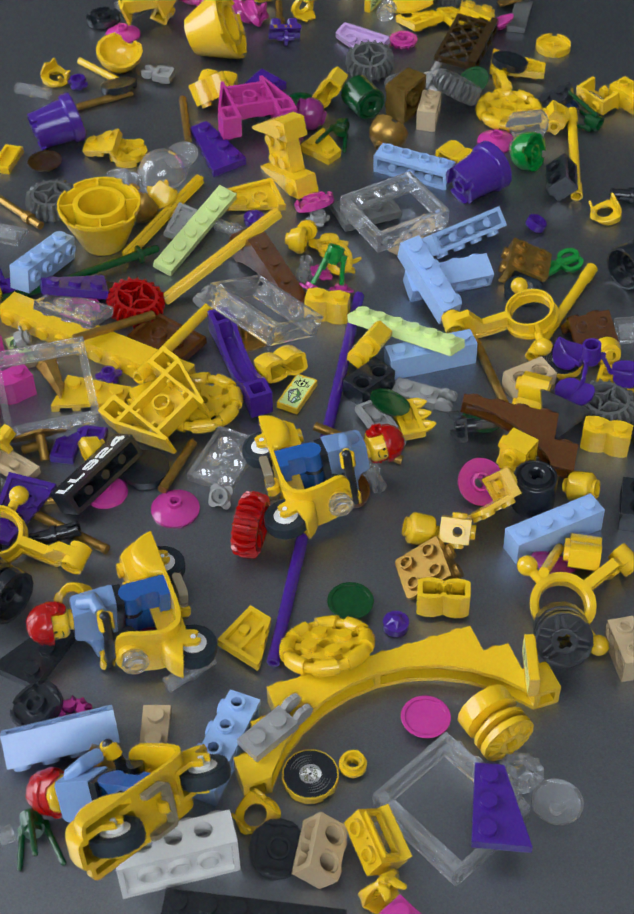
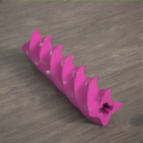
M203 0L178 1H183L186 4L198 6ZM233 0L235 4L232 7L236 14H240L242 22L252 23L260 27L263 21L269 17L266 10L267 2L257 5L254 0Z

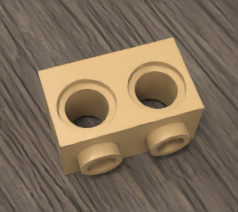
M432 89L423 90L417 109L416 130L435 132L441 111L442 92Z
M542 356L503 372L502 388L512 400L518 397V390L515 389L517 378L522 376L525 371L553 377L550 391L555 389L557 372Z
M627 616L607 620L604 636L609 641L608 652L620 681L634 680V617Z
M323 812L304 819L292 874L318 889L338 882L342 873L343 854L347 847L346 839L348 832L345 825Z

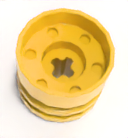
M493 685L479 691L464 704L458 714V722L470 738H474L475 745L481 750L487 761L500 760L514 753L529 739L534 729L532 721L526 716L521 707H516L517 702L503 685Z

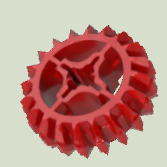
M138 276L136 279L128 277L127 281L120 279L119 283H114L108 291V298H106L108 313H110L112 319L117 321L149 311H154L155 315L159 313L163 315L165 308L164 292H161L160 286H155L154 281L148 283L146 278L139 280Z
M246 491L239 499L232 523L230 540L234 555L255 559L261 553L266 535L268 534L264 522V514L271 504L268 495L258 491Z

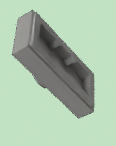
M179 202L164 230V236L173 239L198 209Z

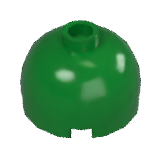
M537 132L519 134L509 148L513 164L524 171H537L541 168L545 158L542 157V151H546L543 135Z

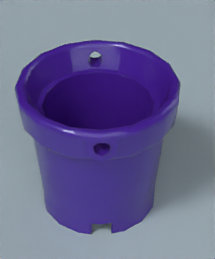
M68 92L59 95L57 100L27 114L29 124L34 136L39 140L37 143L41 150L71 141L81 142L87 139L81 116Z
M484 140L478 143L469 155L447 170L446 181L447 184L452 182L454 188L450 191L454 197L463 204L467 202L469 204L494 190L499 192L508 187L512 181V171L506 156L499 147L492 142Z

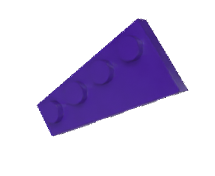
M208 121L200 122L191 127V134L197 146L200 147L201 154L205 157L206 164L211 169L213 177L247 164L246 157L227 139L223 140L221 134Z

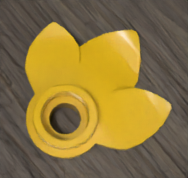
M324 233L319 239H309L308 245L311 248L317 249L319 255L323 257L330 243L335 244L341 241L348 247L349 241L339 240V236L335 233Z

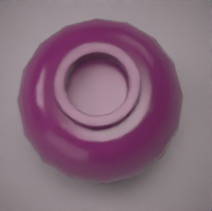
M300 98L296 105L297 113L304 115L306 129L311 131L317 129L319 125H323L327 111L324 110L322 102L315 98Z

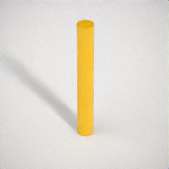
M81 57L77 60L79 65L108 80L119 78Z
M558 543L554 546L540 567L539 575L541 577H547L563 553L564 546Z

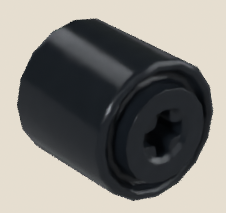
M529 460L521 463L516 467L514 475L522 494L514 497L516 502L511 507L522 517L532 518L553 509L558 475L551 465L543 461Z

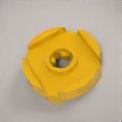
M121 138L116 157H111L109 154L111 162H115L117 167L134 168L138 162L142 161L143 164L147 160V147L143 139Z

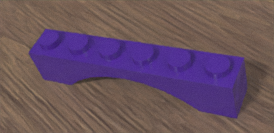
M229 306L207 311L211 336L233 381L236 382V386L240 387L242 391L243 402L251 418L272 413V391L265 377H262L251 363Z

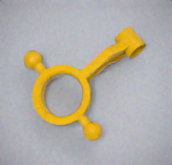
M517 277L511 282V290L515 294L506 303L504 312L480 318L468 309L461 312L453 309L443 313L441 320L446 333L470 329L475 339L505 330L520 339H536L534 346L536 353L545 356L552 351L553 346L552 342L544 336L550 333L558 324L559 310L547 292L540 289H528L527 281L522 277ZM526 303H542L550 309L549 314L545 318L535 323L524 324L512 319L514 311Z
M23 486L13 487L9 492L10 502L8 506L0 505V517L12 521L17 526L19 533L15 543L10 548L0 552V557L12 563L24 554L55 567L61 566L69 573L80 575L92 553V549L80 541H72L70 545L58 541L48 546L30 539L24 520L16 512L19 505H23L28 501L29 492Z
M626 543L621 544L608 556L609 561L585 580L567 572H555L547 577H541L536 559L530 555L522 556L517 562L519 573L524 576H530L536 583L530 596V611L533 619H535L536 614L540 611L539 599L541 594L550 587L565 586L574 590L581 597L584 603V614L590 625L595 617L597 608L593 590L605 580L613 579L620 572L624 577L634 572V552ZM592 630L593 647L591 653L596 656H602L609 650V641L605 636L596 635Z

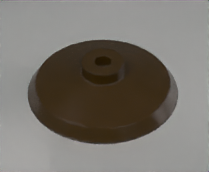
M43 150L32 154L28 158L27 164L37 172H49L59 167L62 162V156L52 150Z

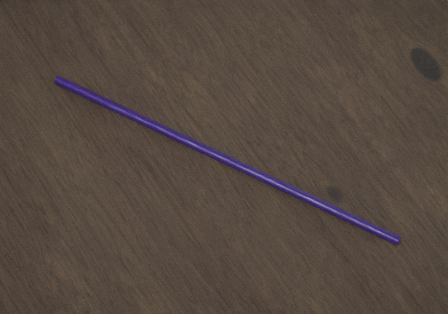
M357 291L354 293L350 313L363 305L364 294ZM348 322L323 422L324 425L331 428L335 426L343 392V378L346 377L349 366L347 354L353 348L358 327ZM304 533L296 537L267 657V664L271 667H278L281 661L279 644L282 638L286 637L309 539Z

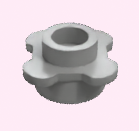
M324 209L310 212V217H307L306 220H312L317 227H322L326 221L330 220V216L326 214Z
M19 325V331L13 333L14 340L19 349L26 347L29 351L31 350L29 343L32 342V337L28 330L24 331L21 325Z
M217 483L213 484L210 487L209 505L211 507L221 506L223 509H229L232 505L230 499L234 489L231 486L222 487Z

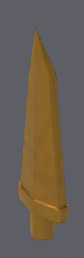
M41 351L38 354L40 361L36 364V368L61 399L64 385L57 357L55 354L47 355L45 351Z

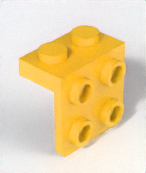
M508 467L482 479L493 501L468 515L467 518L473 519V523L484 520L494 515L496 511L512 505L516 502L514 497L522 494L517 485L516 476L513 472L509 471Z

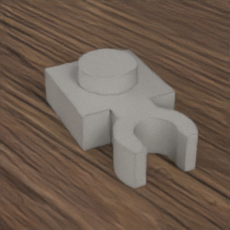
M145 65V70L141 71V75L145 79L152 78V81L170 84L176 72L173 67L158 65L157 68H154L151 65Z

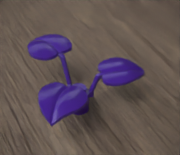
M559 336L553 347L552 357L554 364L564 370H571L576 365L581 367L582 364H584L580 381L575 378L562 379L555 386V394L580 406L590 402L594 397L595 388L591 384L584 383L588 366H596L601 359L608 373L613 375V382L623 388H634V361L621 360L614 362L611 369L606 359V353L601 352L602 344L598 339H586L581 345Z

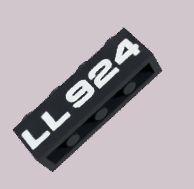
M114 434L55 488L50 495L62 513L79 515L143 455V452L133 435Z

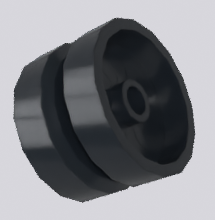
M1 557L0 624H8L15 620L25 609L32 595L34 582L30 574L18 567H14Z

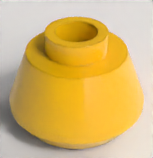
M304 226L292 228L290 233L286 232L285 245H288V249L301 255L304 253L307 247L308 230Z
M613 337L600 338L599 341L602 344L601 352L606 353L608 363L613 365L614 362L620 360L621 345ZM602 359L600 360L598 365H604Z
M97 436L81 437L78 446L83 460L86 461L105 441L103 439L99 440Z

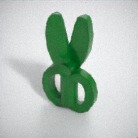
M574 248L561 250L557 254L556 261L551 260L548 277L561 269L565 272L580 270L583 267V258L579 256L578 250ZM565 254H573L568 257L562 258V256H564ZM578 262V264L575 265V266H571V267H570V266H567V265H570V264H573V263Z

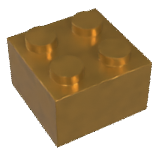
M407 67L389 81L385 87L386 115L393 117L392 119L403 124L417 113L422 92L426 90L427 74Z

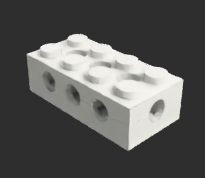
M230 809L225 811L215 810L204 816L180 819L175 829L160 840L151 841L146 845L150 848L139 850L116 867L123 899L241 870L238 840ZM202 832H208L206 835L198 836ZM172 839H179L177 842L168 843Z

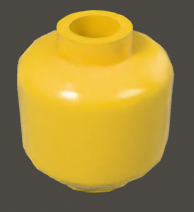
M574 471L569 474L568 478H564L562 491L566 493L569 501L576 500L590 493L595 499L599 497L601 484L595 474Z
M413 512L409 517H405L402 525V536H405L407 543L419 546L435 536L439 537L440 526L437 525L434 516Z

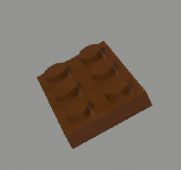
M159 313L155 315L152 323L151 320L141 323L127 337L159 349L183 325ZM193 330L172 352L180 359L187 361L207 344L206 336Z

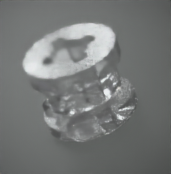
M383 0L376 11L377 17L383 22L390 21L397 10L396 4L392 0Z

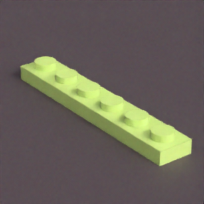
M219 185L155 259L153 267L172 276L236 200L237 194Z
M360 306L347 314L348 323L369 329L375 322L382 321L392 330L391 337L448 356H452L465 348V339L456 337L454 334L440 332L435 328H428L416 322H409L401 317H393L385 314V312L369 309L366 306Z

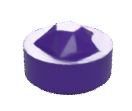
M250 210L244 214V224L249 227L264 216V214L258 210Z
M530 214L525 222L527 227L536 233H542L547 226L545 219L538 214Z
M401 611L388 612L383 618L384 632L391 637L404 636L409 630L408 616Z

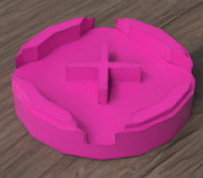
M319 191L305 195L301 202L296 200L294 203L295 209L299 213H306L325 208L334 203L333 193L328 191V194H325V192Z

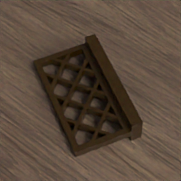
M458 13L436 51L434 60L463 69L479 67L497 34L499 19L492 17L489 22ZM459 21L467 22V24L460 25ZM477 26H482V27H485V28H482V29L477 30L476 27H477ZM471 28L473 30L471 32H465V29ZM458 31L461 32L460 35H456V36H455V35L453 34L454 32H458ZM477 36L478 39L471 40L470 37ZM466 39L467 42L460 43L458 40ZM454 42L456 45L448 46L447 43ZM471 46L472 50L465 51L464 48ZM460 50L461 53L454 54L452 51ZM448 53L450 56L445 57L441 54ZM465 57L467 61L463 62L458 59Z

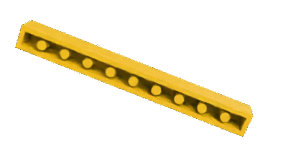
M13 292L0 304V317L5 325L16 329L21 325L24 331H29L30 335L86 357L96 363L120 369L122 373L132 377L135 370L158 350L116 332H110L75 343L72 338L73 334L99 327V325L17 292ZM180 359L188 374L196 373L195 364ZM153 372L144 382L156 380L158 377Z

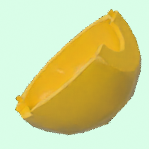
M116 32L102 37L96 46L97 58L101 65L117 74L130 72L139 64L143 53L141 43L133 41L132 44L127 43Z

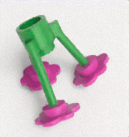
M330 243L321 264L310 267L311 274L314 276L312 281H307L306 284L300 282L299 284L309 289L318 287L315 285L318 278L322 281H326V279L332 280L333 276L330 274L331 271L327 268L328 263L338 265V262H341L340 282L335 284L334 287H330L329 290L353 293L354 290L348 287L347 284H344L345 263L348 257L344 255L345 249L340 245Z

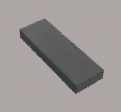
M522 0L514 4L512 11L514 17L508 23V32L525 33L533 1Z

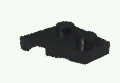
M568 82L540 96L538 100L542 104V109L546 108L552 100L564 106L571 102L573 98L568 94V91L574 93L572 84Z

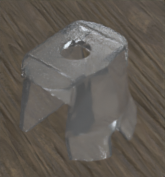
M541 109L513 112L505 124V127H509L513 136L508 149L513 140L521 133L537 132L544 137L549 126L547 114Z

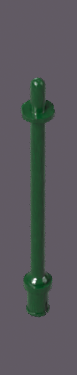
M136 245L135 252L62 277L91 276L135 260L142 264L145 262L144 257L159 252L160 248L158 245H153L141 249L139 245ZM40 285L30 293L15 290L4 295L2 294L1 300L4 302L13 292L30 298L41 293Z

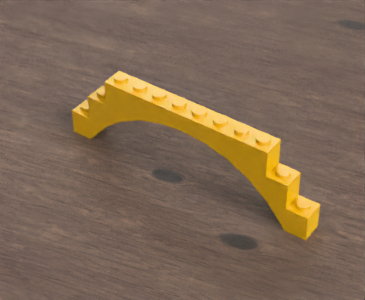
M471 626L455 628L441 635H432L421 641L405 643L400 647L387 651H379L369 656L364 663L355 669L340 671L341 673L338 675L327 677H314L313 674L300 675L297 678L278 681L273 685L267 686V700L271 711L278 705L281 706L287 697L297 693L301 697V701L289 714L293 717L295 712L305 704L312 706L313 712L308 719L299 725V729L260 761L256 762L246 752L233 757L235 775L243 797L253 788H258L265 795L272 793L285 760L301 737L330 711L349 699L377 688L414 681H447L470 684L484 689L493 685H503L515 701L535 710L557 703L559 701L561 685L550 665L544 661L539 663L541 677L539 694L537 696H527L524 668H521L509 643L500 646L494 645L483 651ZM266 715L260 716L256 720L250 721L251 727L254 726Z

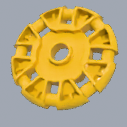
M501 88L495 89L492 93L490 91L485 93L477 101L475 111L479 120L492 129H504L506 132L523 131L526 127H533L539 122V114L542 110V104L533 94L520 89L518 91L511 90L512 88L506 91H502Z
M210 372L189 374L204 402H206L205 404L212 417L216 416V418L211 420V418L197 408L177 430L182 432L192 431L193 434L213 432L215 428L225 427L232 422L239 414L238 409H241L243 404V394L240 387L236 386V382L219 373L217 375H211Z
M339 615L316 617L313 622L307 623L304 621L286 633V637L282 638L279 644V656L288 669L300 675L313 674L314 677L334 676L340 674V671L346 669L350 671L364 663L374 650L375 635L366 623L353 617L347 616L345 619L340 618Z

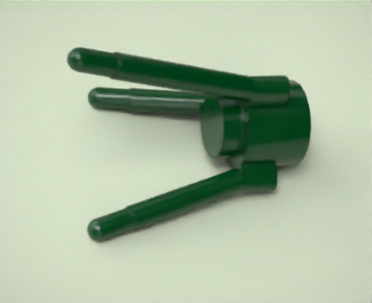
M568 91V94L589 112L588 114L582 109L579 110V113L585 116L584 123L586 125L577 124V128L587 132L591 130L598 132L603 126L604 118L600 117L599 113L591 109L576 94Z
M348 118L337 119L335 124L330 125L315 143L318 144L333 131L336 136L343 137L342 152L346 153L347 138L349 136L347 132L350 128Z
M33 808L22 811L19 815L20 826L17 828V870L21 871L23 869L25 837L30 839L32 855L36 857L38 856L37 838L41 837L43 832L46 833L60 864L65 866L66 860L50 828L49 820L44 819L43 815L33 810Z

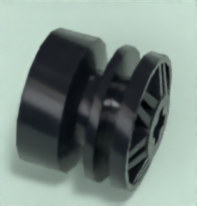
M634 239L611 249L607 255V267L612 279L621 288L627 290L634 288Z
M560 601L544 606L536 614L533 622V634L536 637L537 650L541 658L549 665L557 668H572L583 663L590 655L593 647V633L584 612L574 604ZM568 634L569 640L563 639L561 642L559 641V636L565 637Z

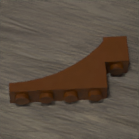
M242 229L232 234L230 236L228 243L231 240H233L236 236H238L240 233H242L245 229ZM266 232L248 239L245 246L233 255L237 263L241 262L258 273L274 289L290 312L305 306V291Z
M464 394L460 412L489 421L507 432H510L514 427L538 439L536 457L539 461L551 465L559 478H568L569 474L574 472L579 444L572 443L567 439H555L559 413L546 408H531L522 403H507L498 398H483L479 394Z

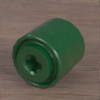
M356 75L350 78L341 91L342 101L361 119L373 118L383 108L385 100L383 92L363 75Z

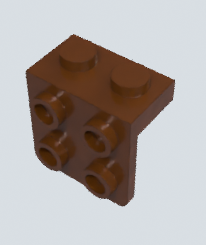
M609 309L604 311L593 310L582 316L578 314L569 316L560 326L562 334L571 333L573 341L581 345L589 338L599 340L603 337H613L619 342Z

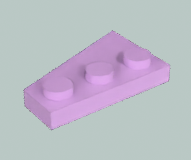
M344 22L335 32L336 38L349 48L354 47L355 43L360 44L361 41L367 42L368 40L373 42L375 39L377 43L382 41L384 45L390 43L389 36Z

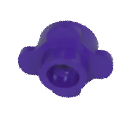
M74 74L68 80L73 90H82L88 87V82H86L83 74Z
M105 366L99 373L95 374V378L107 383L117 384L118 376L122 375V370L115 369L112 366Z

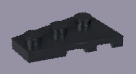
M70 630V635L67 638L55 640L54 646L40 645L33 641L31 637L0 659V675L25 687L35 682L44 683L76 641L74 631Z

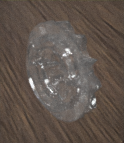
M516 750L510 755L506 753L504 759L499 762V764L505 765L512 789L516 793L532 792L543 781L544 767L541 766L539 758L532 757L529 751L527 753H519ZM525 765V772L518 779L517 769Z

